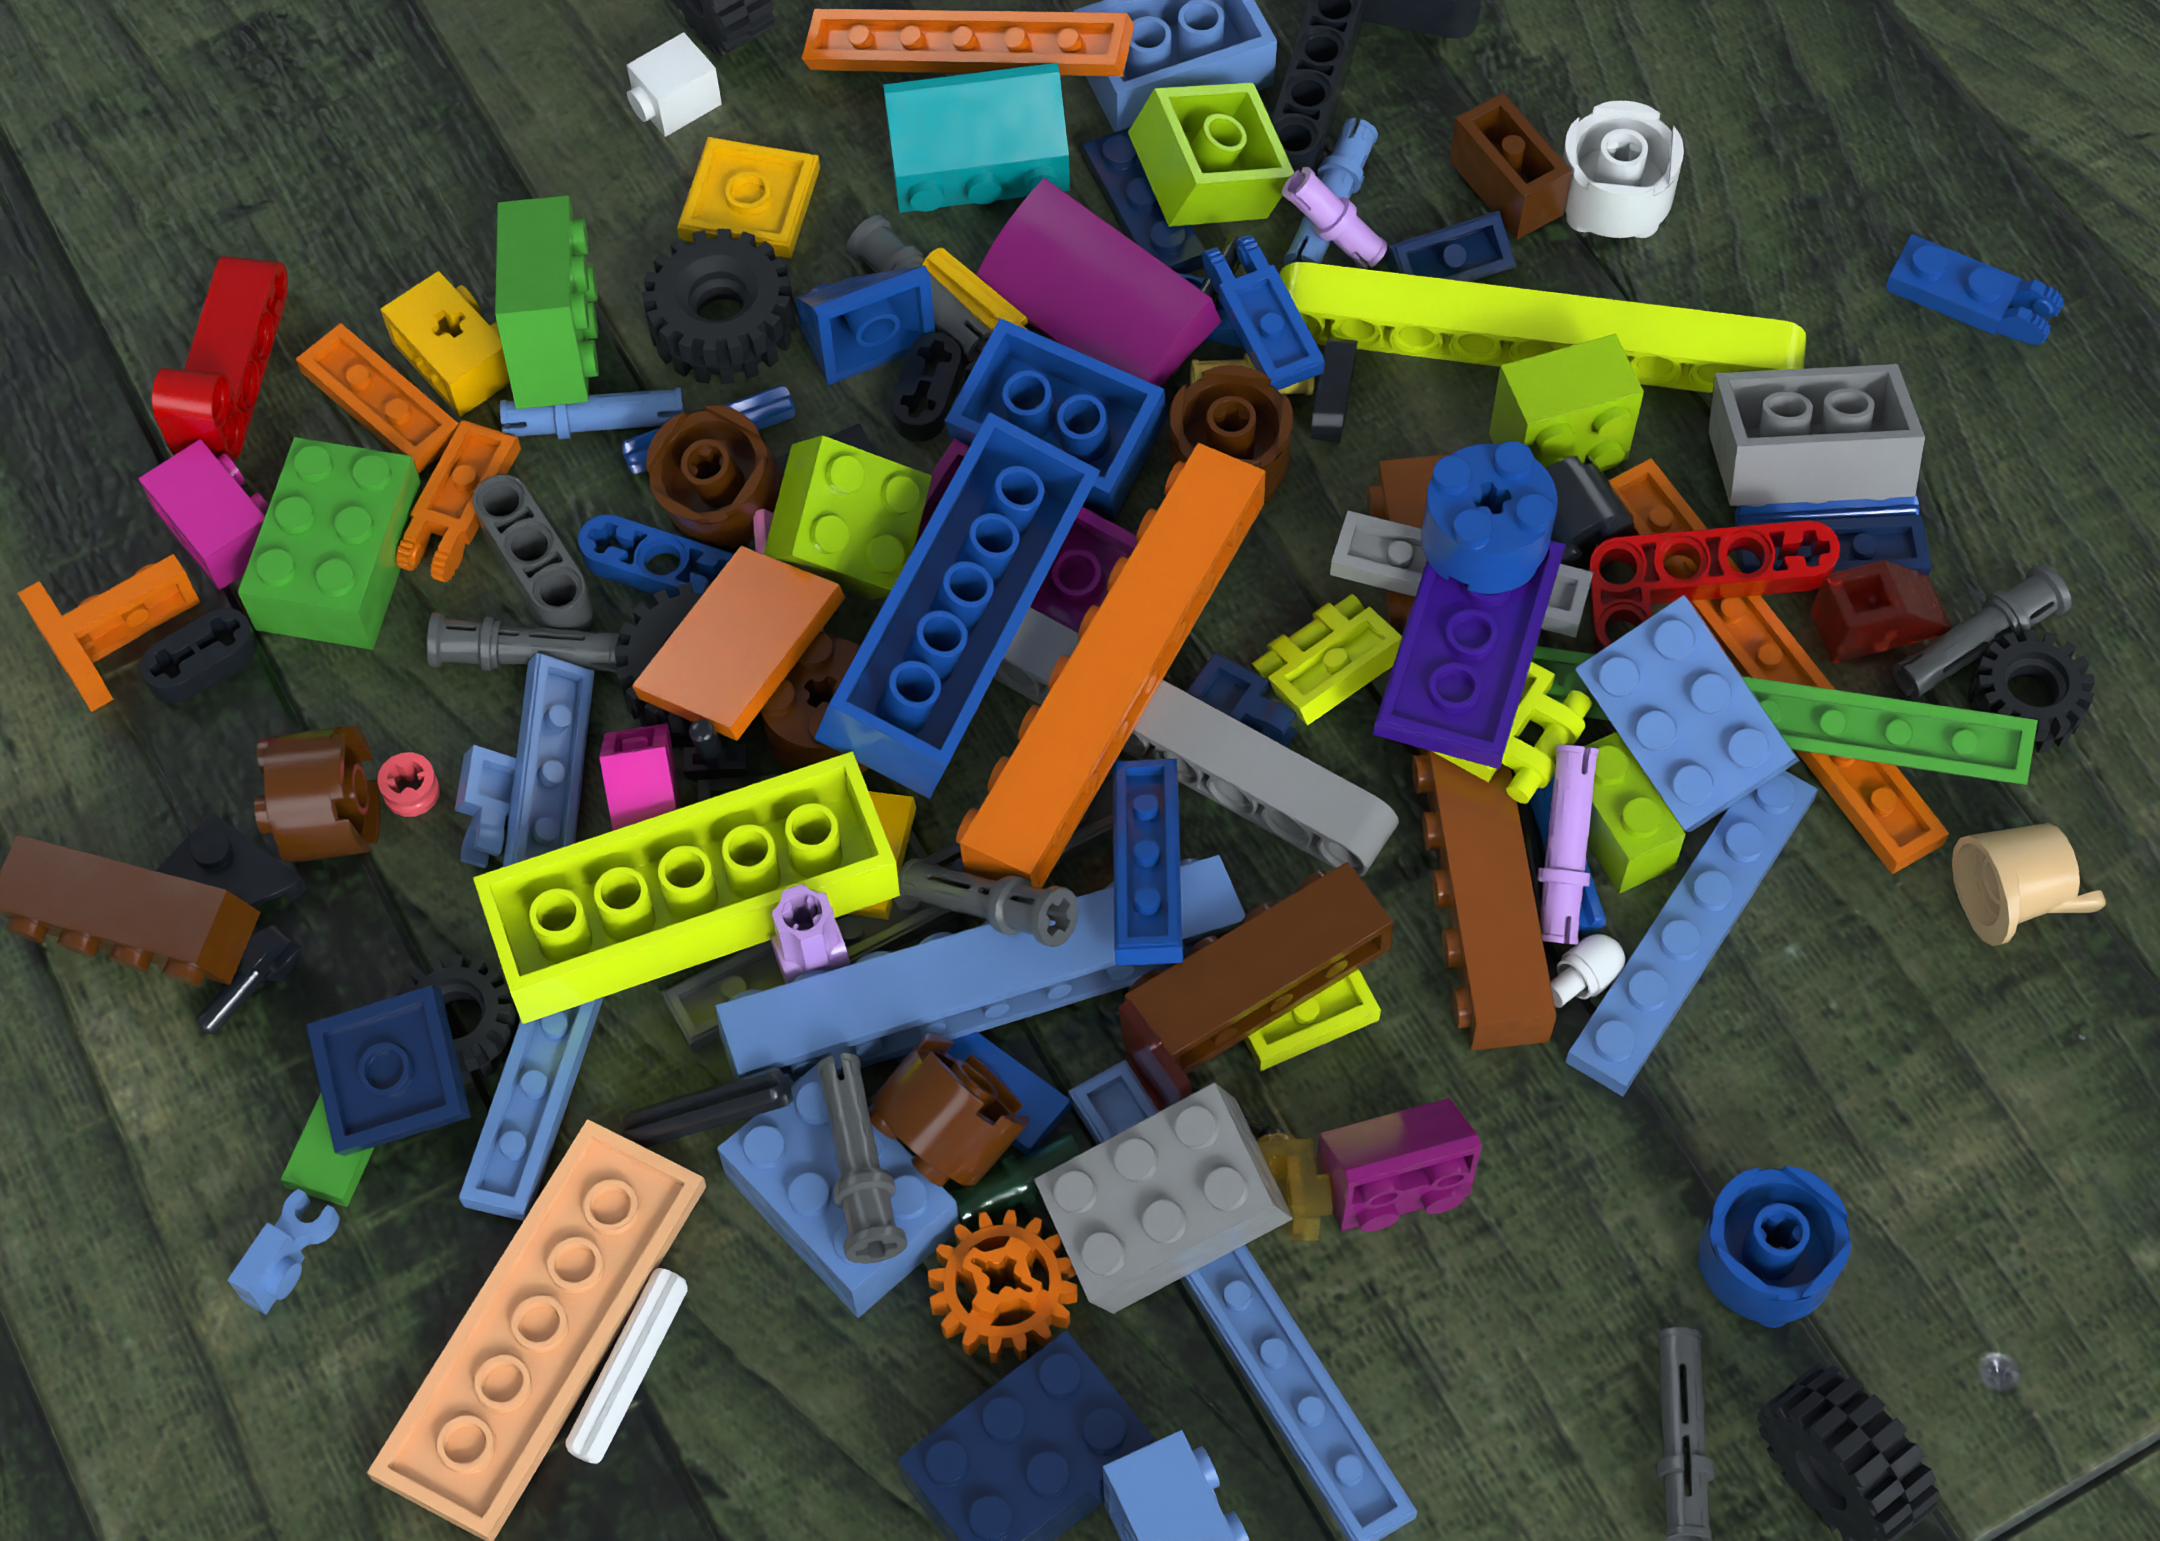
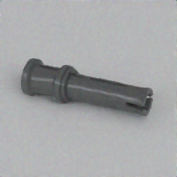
M880 214L867 218L857 226L846 245L847 254L853 260L864 261L875 273L923 266V253L915 246H906L891 231L890 221ZM930 273L935 327L941 333L951 336L959 344L964 357L968 361H973L979 356L974 350L975 346L982 352L993 330L987 328Z
M2038 564L2028 570L2026 579L2006 592L1997 590L1988 595L1982 605V610L1973 617L1930 642L1915 654L1894 664L1892 674L1895 682L1905 695L1909 696L1911 694L1912 699L1919 698L1942 680L1952 676L1983 656L1995 641L2000 644L2004 635L2014 632L2019 642L2024 630H2030L2031 627L2050 615L2058 617L2068 612L2072 606L2068 587L2057 572L2049 566Z
M433 612L430 617L427 634V661L431 668H441L444 662L477 664L481 666L483 671L493 672L494 669H500L502 664L528 665V661L536 653H540L585 668L617 673L615 645H622L619 632H585L567 629L517 627L504 625V621L496 616L486 615L483 621L446 619L443 612Z
M918 858L907 861L901 868L898 876L900 894L904 895L907 900H917L955 912L988 919L991 926L1002 934L1017 935L1020 932L1034 935L1037 942L1049 947L1060 946L1066 942L1073 933L1077 923V899L1072 891L1064 887L1051 886L1046 890L1033 887L1029 880L1017 875L1006 876L997 881L965 871L927 863ZM1050 920L1055 921L1056 924L1054 926H1050Z
M841 1053L840 1058L844 1080H838L833 1055L821 1060L816 1068L821 1080L835 1146L837 1165L840 1171V1177L836 1180L835 1187L833 1188L834 1203L837 1207L842 1208L845 1214L849 1238L844 1241L843 1245L845 1257L848 1261L854 1263H877L891 1259L904 1251L907 1246V1238L903 1229L896 1227L891 1204V1198L896 1192L895 1181L887 1170L880 1168L860 1070L861 1061L857 1055Z

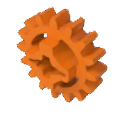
M1008 1210L1004 1217L1003 1225L993 1226L991 1218L986 1212L979 1214L980 1230L971 1233L966 1227L958 1224L954 1227L957 1247L953 1248L949 1245L939 1244L936 1248L937 1260L944 1268L928 1270L929 1287L941 1291L929 1298L933 1315L948 1314L941 1323L942 1333L946 1339L954 1337L961 1332L964 1333L962 1345L963 1352L966 1355L971 1356L982 1344L988 1346L991 1363H998L1002 1356L1003 1348L1013 1347L1018 1359L1024 1361L1027 1360L1028 1342L1035 1340L1039 1345L1045 1347L1052 1341L1049 1329L1051 1324L1060 1328H1068L1070 1312L1061 1304L1077 1302V1285L1066 1281L1076 1275V1272L1069 1257L1058 1258L1064 1250L1059 1234L1050 1236L1046 1240L1041 1239L1043 1232L1041 1219L1035 1217L1024 1229L1017 1226L1015 1211ZM1001 1247V1248H998V1249H994V1250H990V1251L984 1252V1251L989 1250V1249H992V1248ZM1036 1259L1047 1273L1049 1279L1048 1291L1042 1289V1282L1031 1277L1033 1264ZM1007 1278L1015 1281V1289L1005 1286L1000 1290L999 1294L991 1292L990 1283L1002 1286ZM958 1281L964 1284L966 1291L975 1295L970 1313L964 1309L957 1296ZM1023 1320V1322L1015 1325L1001 1326L1015 1321Z

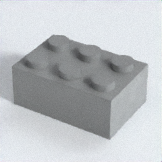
M1898 364L1715 373L1708 433L1730 506L1747 505L1759 507L1766 504L1809 502L1819 504L1838 500H1886L1897 497H1915L1925 435Z
M1216 1083L1201 1089L1034 1179L1088 1301L1113 1314L1293 1219L1237 1100Z

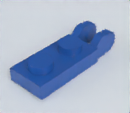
M1911 234L1885 287L1890 293L1992 335L2000 333L2014 340H2021L2024 344L2028 343L2031 346L2032 344L2038 346L2039 343L2043 344L2051 331L2049 330L2051 326L2048 325L2049 321H2046L2045 318L2049 317L2051 319L2052 316L2056 317L2064 304V299L2061 297L2062 294L2058 293V290L2053 289L2052 286L2047 287L2044 283L2035 279L2021 282L2022 278Z
M1246 235L1238 238L1236 241L1237 255L1246 272V275L1236 279L1226 259L1217 247L1204 251L1202 254L1203 265L1214 290L1218 293V299L1255 369L1271 379L1270 386L1272 385L1276 390H1281L1322 374L1325 367L1324 357L1274 264L1269 266L1254 237Z

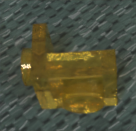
M1285 1133L1270 1134L1259 1138L1257 1144L1274 1179H1285L1288 1209L1293 1217L1289 1221L1291 1241L1319 1240L1321 1216L1332 1215V1196L1329 1174H1316L1313 1139H1296L1295 1136Z

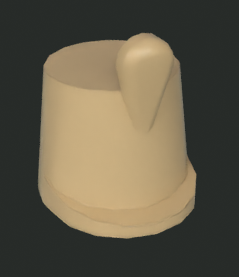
M2050 823L1968 835L1959 838L1954 847L1952 870L1959 901L1973 930L1982 941L1991 946L2008 943L2016 932L2017 924L2046 913H2091L2099 911L2106 905V900L2101 890L2078 896L2080 877L2074 850L2064 833L2057 826Z

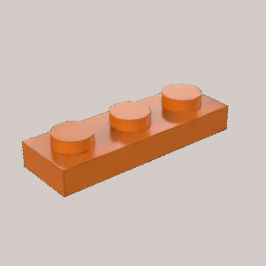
M342 323L338 324L296 358L300 372L393 453L412 456L418 474L444 453L459 426L458 422Z

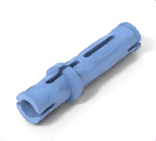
M1356 118L1347 119L1343 123L1340 136L1331 156L1325 157L1318 169L1319 179L1338 198L1347 197L1350 199L1351 194L1359 191L1365 177L1362 176L1364 173L1362 169L1372 146L1378 139L1376 128L1362 119L1355 134L1352 132L1356 125ZM1305 215L1290 249L1284 256L1285 266L1295 262L1321 264L1331 241H1323L1314 232V223Z
M681 387L663 390L589 395V402L516 409L514 401L500 400L501 424H504L502 432L516 437L557 434L560 440L571 439L573 432L663 426L669 419L684 412L683 394Z

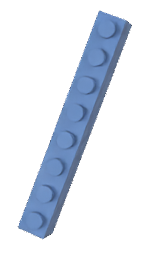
M1220 855L1200 861L1195 858L1180 861L1183 960L1196 943L1209 936L1215 935L1218 938L1239 927L1246 916ZM1112 882L1103 890L1076 897L1078 904L1077 923L1069 939L1060 946L1049 947L1037 942L1034 935L1020 932L1017 935L1002 934L996 931L987 920L979 927L956 934L949 932L933 934L922 940L919 945L892 953L887 951L873 952L863 956L855 964L828 972L823 970L809 971L795 978L792 983L765 991L759 989L742 991L731 997L728 1002L715 1005L720 1038L734 1079L776 1067L783 1074H790L793 1083H795L828 1056L833 1055L837 1075L843 1074L841 1053L857 1055L861 1061V1068L909 1054L926 1033H936L949 1040H953L974 1032L978 1033L1131 986L1145 973L1154 969L1165 971L1177 963L1116 966L1114 951V882ZM1050 920L1049 925L1054 926L1056 922Z

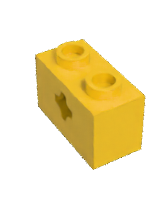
M439 271L380 309L392 344L459 417H462L510 384L497 322L489 325L480 316L482 314L481 309L467 288L463 285L454 288Z

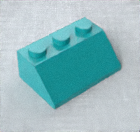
M1058 63L883 85L890 155L899 213L910 211L927 212L941 207L972 203L989 204L996 200L1027 197L1043 178L1064 192L1070 191L1069 151Z

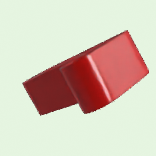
M222 256L218 260L184 370L161 368L154 379L152 410L173 455L201 439L216 458L223 453L232 461H236L239 458L287 298L288 275L283 262Z
M1796 521L1615 537L1605 540L1595 548L1591 555L1589 571L1593 572L1589 588L1593 644L1596 653L1612 644L1605 632L1612 623L1624 621L1637 627L1652 617V604L1673 603L1683 595L1689 601L1804 592L1820 588L1830 578L1839 558L1840 544L1838 537L1829 526L1821 522ZM1801 546H1810L1812 556L1819 557L1816 566H1806L1804 556H1797ZM1774 547L1779 548L1777 560H1783L1779 571L1773 570L1776 552ZM1748 550L1758 557L1761 568L1749 574L1739 573L1729 565L1727 556L1734 551ZM1676 555L1686 556L1696 564L1698 572L1687 579H1676L1667 573L1663 563ZM1622 561L1631 567L1634 577L1625 584H1611L1601 576L1600 569L1608 562Z

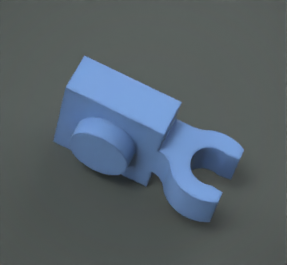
M473 745L464 754L455 811L472 816V820L462 843L460 861L485 868L488 864L489 854L498 856L501 853L504 841V826L508 827L516 758Z
M300 1189L295 1190L286 1199L282 1208V1214L274 1226L268 1222L227 1280L245 1304L265 1315L277 1299H284L297 1284L302 1270L301 1263L305 1258L301 1252L302 1248L310 1244L324 1242L334 1234L339 1224V1215L329 1205L322 1210L320 1216L315 1221L310 1223L301 1222V1216L307 1210L311 1201L306 1193Z

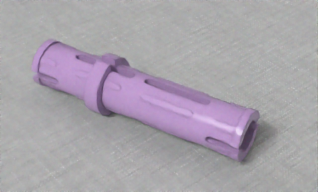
M1556 745V769L1545 868H1538L1537 881L1543 882L1539 924L1543 941L1578 945L1583 887L1590 886L1591 874L1585 873L1594 776L1599 749L1591 747L1585 749L1584 746Z

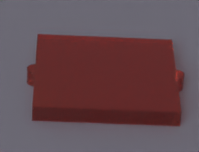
M1131 1000L1120 1005L1119 1013L1126 1061L1152 1097L1156 1107L1162 1111L1192 1095L1190 1080L1165 1048L1161 1038L1154 1033Z

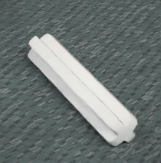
M657 1268L652 1272L566 1439L568 1452L578 1459L597 1464L602 1460L687 1293L686 1280L680 1275L663 1268Z

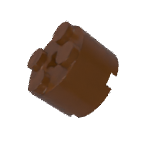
M1226 365L1213 367L1202 372L1201 379L1192 383L1187 388L1185 384L1177 391L1171 405L1169 441L1171 470L1178 461L1187 462L1197 443L1203 444L1265 470L1264 505L1273 498L1275 490L1285 479L1289 469L1293 411L1289 399L1285 393L1282 396L1278 390L1272 385L1270 386L1271 379L1252 368Z
M723 405L704 406L706 410L697 411L689 415L682 412L669 419L658 430L648 448L646 470L649 472L650 489L654 498L677 528L690 539L705 545L725 546L731 549L745 546L754 536L753 516L755 512L760 509H765L772 513L775 511L784 476L781 466L757 427L741 412Z
M820 631L760 710L766 740L776 762L788 773L843 755L815 740L814 737L830 701L861 646L846 639L830 637ZM857 762L861 774L869 769V767Z
M352 725L280 734L270 738L259 739L257 743V760L260 771L264 775L265 795H258L255 799V818L258 829L262 834L273 833L281 859L284 862H302L370 852L371 850L368 845L376 844L379 838L381 801L377 780L367 781L363 770L362 761L373 760V757L362 731L357 726Z
M929 1032L926 1033L873 1095V1104L868 1109L870 1121L882 1134L894 1140L899 1137L916 1153L911 1162L917 1171L931 1183L942 1187L951 1178L963 1186H974L1030 1123L1029 1116H1015L1022 1108V1103L1013 1091L983 1062L972 1054L965 1061L957 1060L946 1053L954 1042L942 1035Z

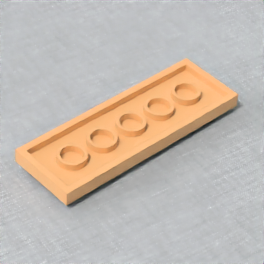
M587 1119L369 1468L367 1474L370 1478L485 1541H494L635 1307L652 1272L659 1267L707 1187L704 1177Z

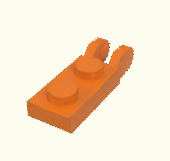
M463 420L460 422L410 513L412 520L404 533L403 539L400 540L395 560L399 568L408 571L417 569L418 564H420L421 559L428 550L430 535L434 533L443 536L432 558L431 576L433 579L442 582L451 580L463 559L465 544L470 545L480 527L472 502L474 491L485 479L495 475L508 474L521 450L518 437Z

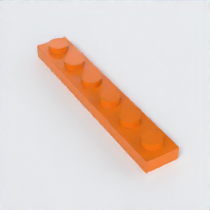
M814 9L802 60L810 70L979 73L1058 63L1060 75L1123 77L1134 23L1128 13Z

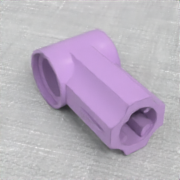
M804 884L782 891L780 903L771 911L776 934L770 936V941L785 984L792 983L795 978L809 971L823 970L828 972L851 965L844 940L826 893H817L809 890Z

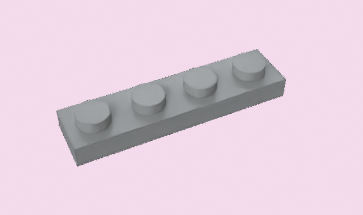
M1347 511L1331 561L1330 575L1415 597L1427 561L1422 548V529ZM1560 564L1541 629L1576 638L1593 572Z

